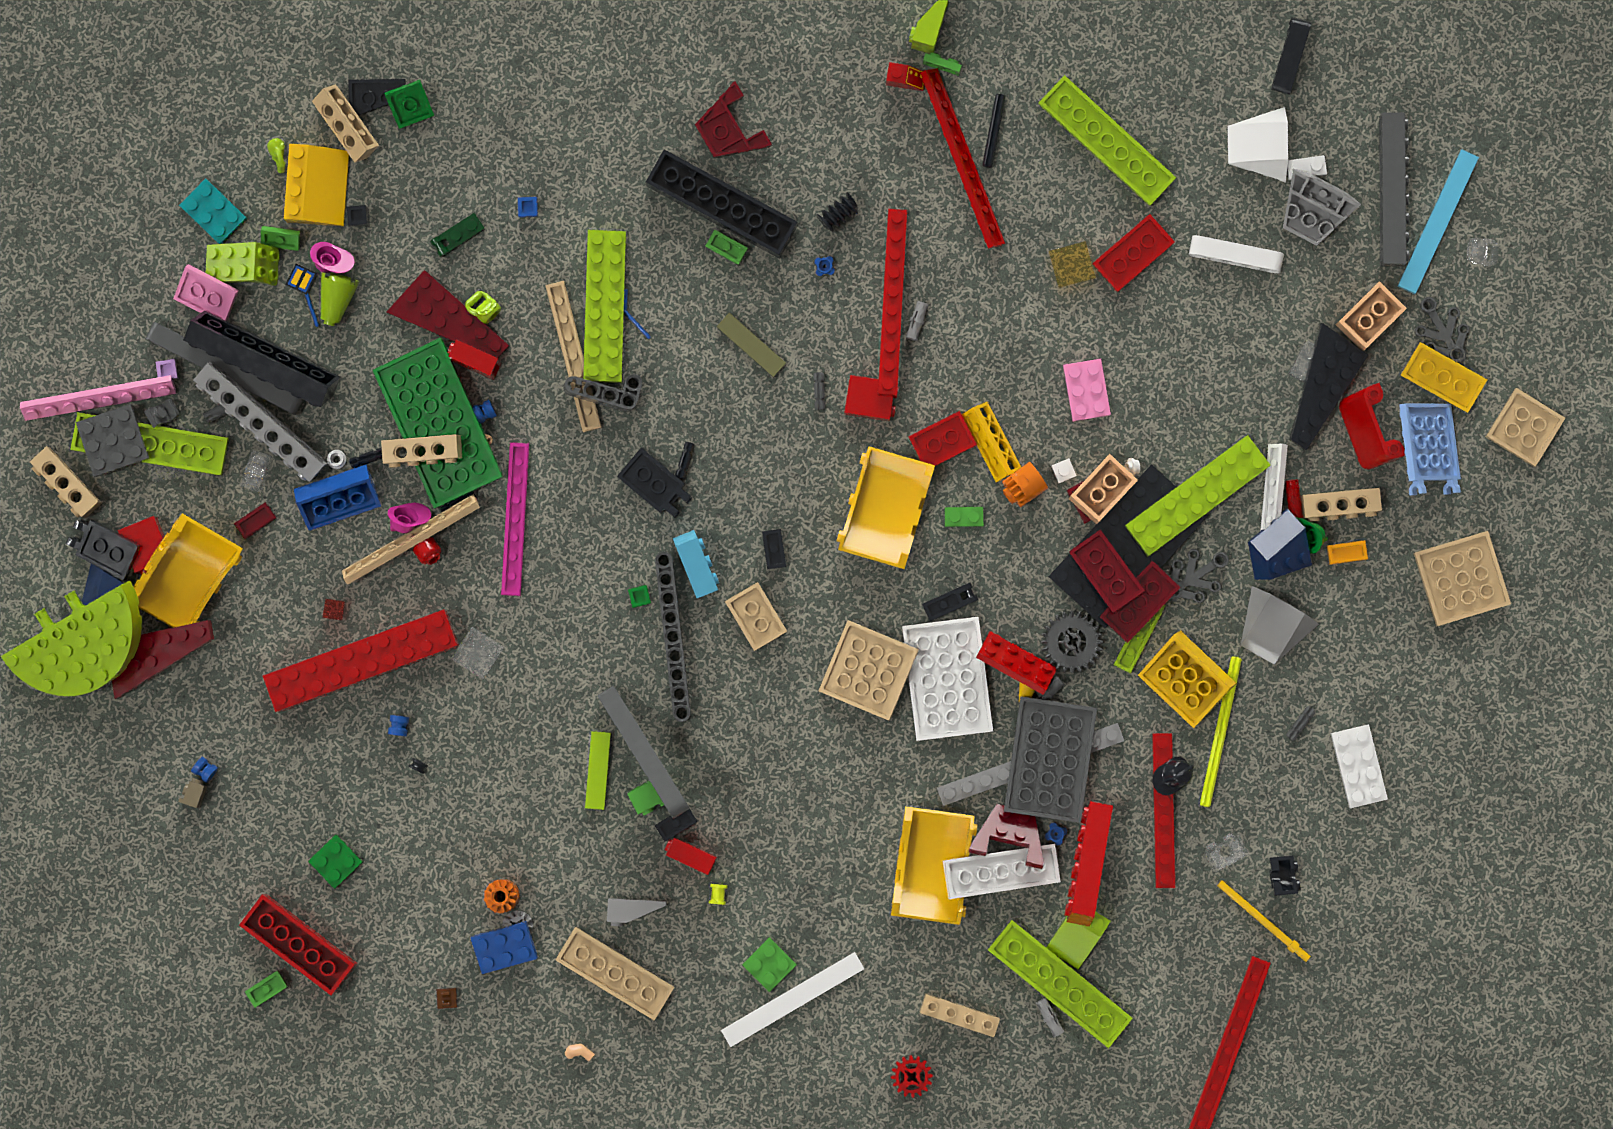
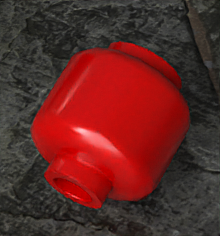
M429 537L413 547L415 556L422 564L432 565L441 557V548L433 537Z

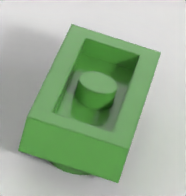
M932 52L930 54L925 53L923 65L938 68L939 70L959 76L962 65L957 60L951 58L945 60L939 54Z
M262 226L261 244L299 251L300 231Z
M717 230L713 231L705 245L706 248L738 266L748 250L747 247Z
M945 507V527H983V507Z
M279 970L246 990L245 993L254 1008H256L289 986Z

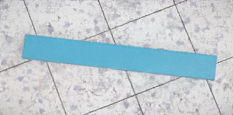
M1462 149L1460 150L1397 287L1414 295L1416 294L1479 157Z

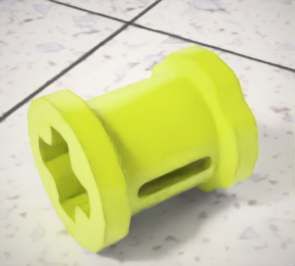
M710 884L712 893L709 903L726 905L724 897L725 889H727L728 885Z

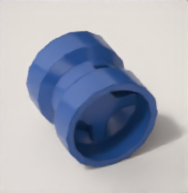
M489 399L484 401L482 405L473 406L474 413L480 424L484 423L488 418L493 419L497 417Z
M390 715L391 727L388 728V734L407 737L408 731L405 728L409 723L410 717Z
M202 756L195 763L191 772L201 776V779L208 783L217 772L218 767L214 764L210 765L208 760Z

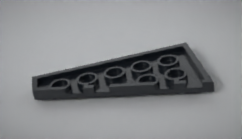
M1324 323L1319 325L1317 340H1315L1313 356L1310 359L1302 397L1299 400L1298 412L1289 438L1290 441L1303 450L1308 449L1368 357V354Z

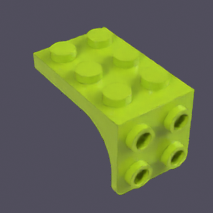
M257 242L207 245L205 273L224 283L254 282L276 286L279 250L276 247Z

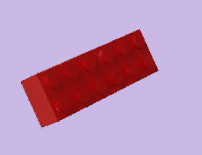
M1090 801L1088 807H1084L1081 823L1083 825H1081L1077 836V842L1080 843H1078L1074 853V860H1077V862L1072 867L1070 877L1074 880L1069 885L1067 897L1071 898L1068 900L1064 915L1067 916L1066 922L1089 927L1095 917L1113 809L1112 805Z
M267 894L260 896L239 924L241 928L331 996L338 991L358 964Z

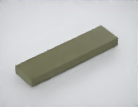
M728 313L717 325V328L773 378L785 366V361L732 314Z

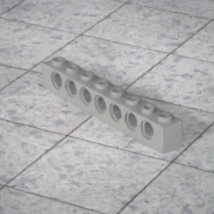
M213 361L207 363L193 381L197 383L196 387L202 392L206 391L214 403L217 405L221 404L225 408V412L232 418L236 417L240 421L239 424L245 430L252 431L255 434L256 440L260 443L264 442L269 446V451L276 456L279 455L287 467L291 469L293 467L302 480L311 482L328 463ZM213 380L219 382L220 388L218 390L213 388ZM227 393L233 394L234 402L227 400ZM242 405L249 409L248 415L242 413ZM257 418L263 421L262 428L256 425ZM271 431H275L278 434L277 440H273L270 437ZM285 444L292 446V453L285 451ZM301 456L306 458V466L300 464L299 458Z

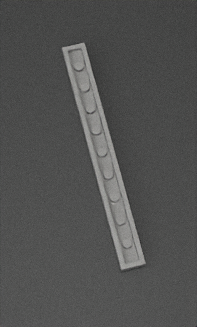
M1118 723L1094 731L1091 753L1124 741ZM1011 761L938 787L937 791L942 805L945 806L1008 783Z

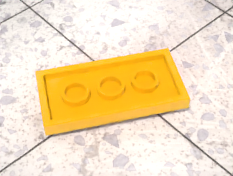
M1419 342L1401 373V376L1467 413L1487 382L1486 378Z

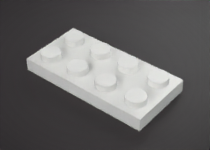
M1369 724L1330 733L1349 808L1387 800Z

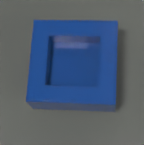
M518 197L519 218L538 217L537 197Z

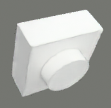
M1070 459L1051 466L1058 484L1076 477Z

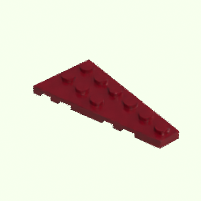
M425 270L386 311V313L451 341L455 342L457 339L498 359L509 347L485 323H482L476 316L469 313L457 298Z
M211 620L142 634L135 656L131 659L127 668L117 678L112 680L114 698H121L127 692L137 688L138 685L150 680L171 667L175 662L182 660L191 652L200 649L214 640Z

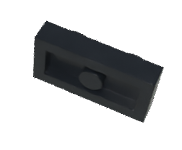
M781 529L762 531L767 570L786 567Z
M689 809L674 819L672 816H669L654 826L664 842L698 821Z

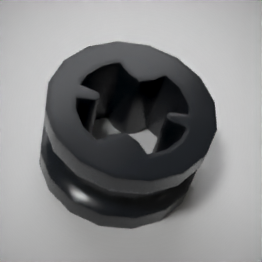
M412 758L413 763L409 764V767L424 774V768H427L428 765Z

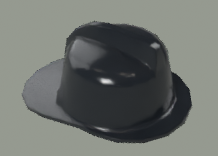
M1182 757L1171 758L1155 770L1152 779L1155 790L1162 795L1174 794L1192 780V769L1194 766L1190 765Z

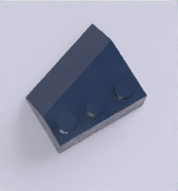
M1289 509L1284 510L1278 519H1274L1271 522L1270 526L1262 529L1248 541L1255 580H1271L1312 565L1306 529Z
M91 564L82 604L88 605L125 582Z

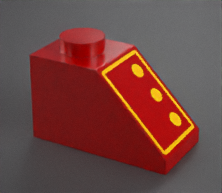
M889 62L886 85L923 91L924 83L920 74L923 71L909 65Z

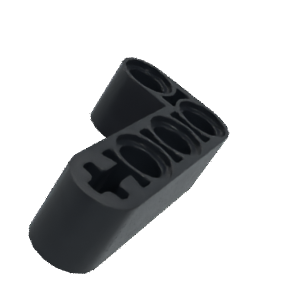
M1291 17L1287 37L1271 90L1288 95L1291 93L1311 27L1310 21Z

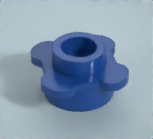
M828 256L827 258L815 259V264L817 265L816 274L818 276L823 274L832 275L835 270L832 267L833 258Z
M1051 823L1048 833L1045 834V839L1055 842L1056 845H1061L1064 835L1067 834V829L1057 826L1056 823Z

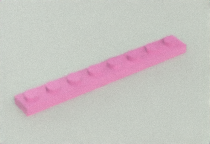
M171 375L20 402V409L25 421L172 395L176 394V388Z

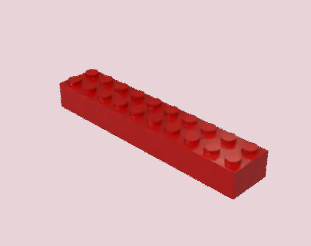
M441 610L263 675V679L274 710L279 713L459 647L447 611Z

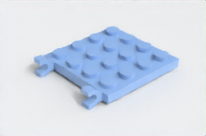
M1400 404L1407 474L1409 481H1413L1409 488V495H1417V488L1419 494L1427 493L1424 481H1447L1443 487L1444 495L1451 494V487L1453 493H1460L1458 480L1461 477L1451 404Z

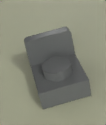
M171 398L161 405L148 408L144 412L153 428L171 423L180 414Z

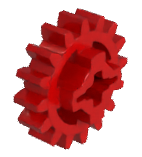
M912 1055L909 1056V1060H906L903 1056V1062L896 1061L898 1067L892 1068L895 1075H892L891 1079H896L892 1085L899 1086L897 1092L899 1093L903 1090L905 1097L908 1093H911L912 1098H914L915 1093L922 1096L921 1090L923 1089L927 1092L926 1085L932 1084L928 1080V1078L933 1077V1074L928 1073L931 1067H925L927 1061L920 1062V1056H917L915 1060ZM909 1063L917 1064L914 1068L905 1066ZM922 1070H924L925 1073L924 1082L920 1079V1073L922 1072ZM900 1071L904 1074V1079L901 1083L899 1081ZM906 1071L910 1073L916 1072L915 1077L917 1081L913 1079L907 1080L908 1075ZM909 1085H916L918 1087L916 1089H907Z

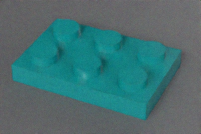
M206 178L179 205L218 244H223L247 219Z

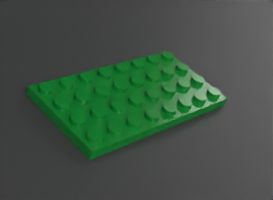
M438 338L373 369V373L403 439L461 435L462 458L457 459V462L445 463V460H438V464L427 465L425 461L419 462V465L415 466L434 509L504 477L481 424L474 413L473 406L453 361L448 357L449 353H447L448 350L442 338ZM439 445L437 448L439 455L444 453L443 445ZM424 446L418 450V454L421 457L426 452Z

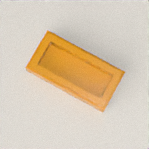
M1365 540L1327 545L1329 565L1368 560Z

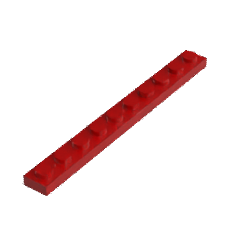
M938 68L924 70L920 73L977 218L984 241L988 249L1002 246L1005 244V241Z
M888 209L878 381L879 396L897 397L907 210Z
M1251 956L1188 1129H1210L1270 967V962Z

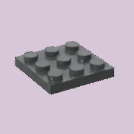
M131 404L76 422L94 477L150 459Z

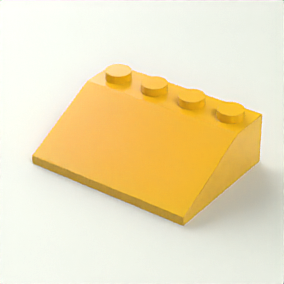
M289 144L284 220L287 223L344 226L349 154L346 150L305 144Z
M1181 630L1169 639L1138 674L1150 688L1193 728L1237 684Z

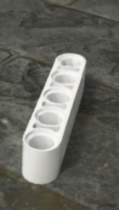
M1197 235L1192 236L1189 255L1192 257L1271 273H1281L1284 254L1281 252Z

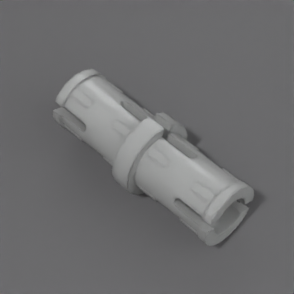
M917 301L913 316L909 320L911 323L906 335L907 339L918 340L920 329L925 323L924 316L929 306L928 304Z
M1045 997L1037 1001L1036 1005L1042 1013L1043 1021L1047 1023L1053 1037L1064 1033L1065 1031L1056 1017L1058 1015L1051 1008L1047 998Z

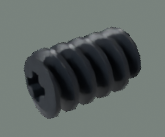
M846 192L847 199L843 196L840 197L841 203L836 200L834 201L835 208L829 205V212L822 210V216L816 214L822 225L831 232H834L833 225L840 228V220L846 223L845 216L852 219V211L859 214L858 206L848 192Z

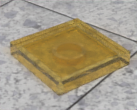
M1086 241L1049 251L1058 288L1096 278Z

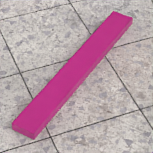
M510 443L501 595L521 596L529 443Z

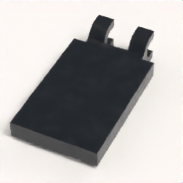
M642 447L617 475L623 483L660 514L665 509L671 516L676 518L680 512L672 504L677 498L680 497L687 504L692 499L682 489L685 483Z
M83 519L80 521L75 520L73 527L83 531L82 539L76 536L73 538L68 537L66 545L77 549L76 556L121 580H127L141 545L94 520H90L89 523Z

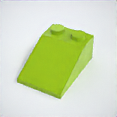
M938 0L917 22L916 27L912 26L909 42L912 43L911 49L929 54L931 52L934 53L949 0Z
M1096 911L1089 927L1066 922V916L1046 948L1065 962L1079 969L1111 922Z

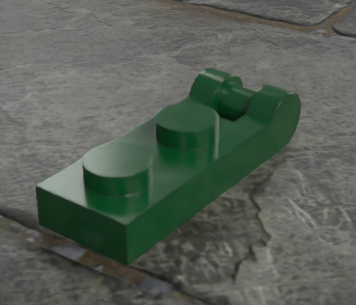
M473 213L439 236L434 237L430 243L433 247H436L438 250L437 254L442 258L485 230L476 214ZM444 240H447L449 243L446 247L442 244Z

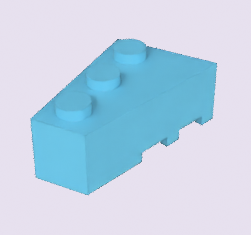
M694 530L673 538L696 598L717 591L716 584L719 583L716 573H711L709 567L713 565L709 555L704 556L702 550L705 549L702 538L698 539Z

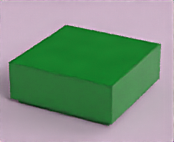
M647 585L628 589L632 608L651 604Z

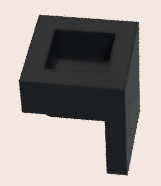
M366 205L347 206L349 227L363 225L366 228L370 227L369 209Z

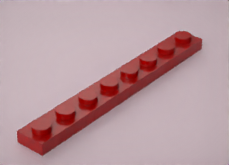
M1172 733L1152 734L1153 774L1159 766L1173 758ZM1153 786L1155 888H1175L1173 794L1162 795Z

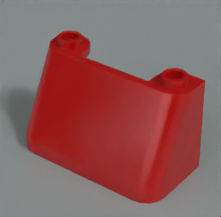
M1380 382L1343 398L1339 404V410L1359 464L1367 470L1391 463L1405 456V450L1400 441L1393 439L1385 442L1372 406L1378 404L1383 399V390Z

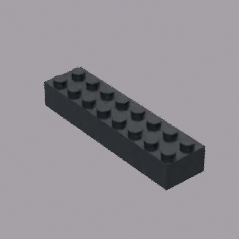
M665 149L645 182L646 186L779 259L798 227L797 221Z
M205 310L190 320L183 339L191 347L200 348L206 351V354L213 357L216 356L226 364L235 365L242 372L251 373L261 381L274 384L277 389L286 390L292 396L302 398L315 407L323 406L333 397L341 378Z

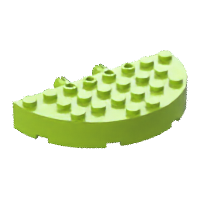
M131 581L116 587L88 605L82 604L75 590L68 593L64 598L72 609L71 615L57 623H53L45 608L38 611L34 616H36L42 626V632L5 653L1 658L9 669L26 684L52 695L78 696L90 693L108 684L127 668V665L135 656L141 638L142 615L140 616L139 600Z

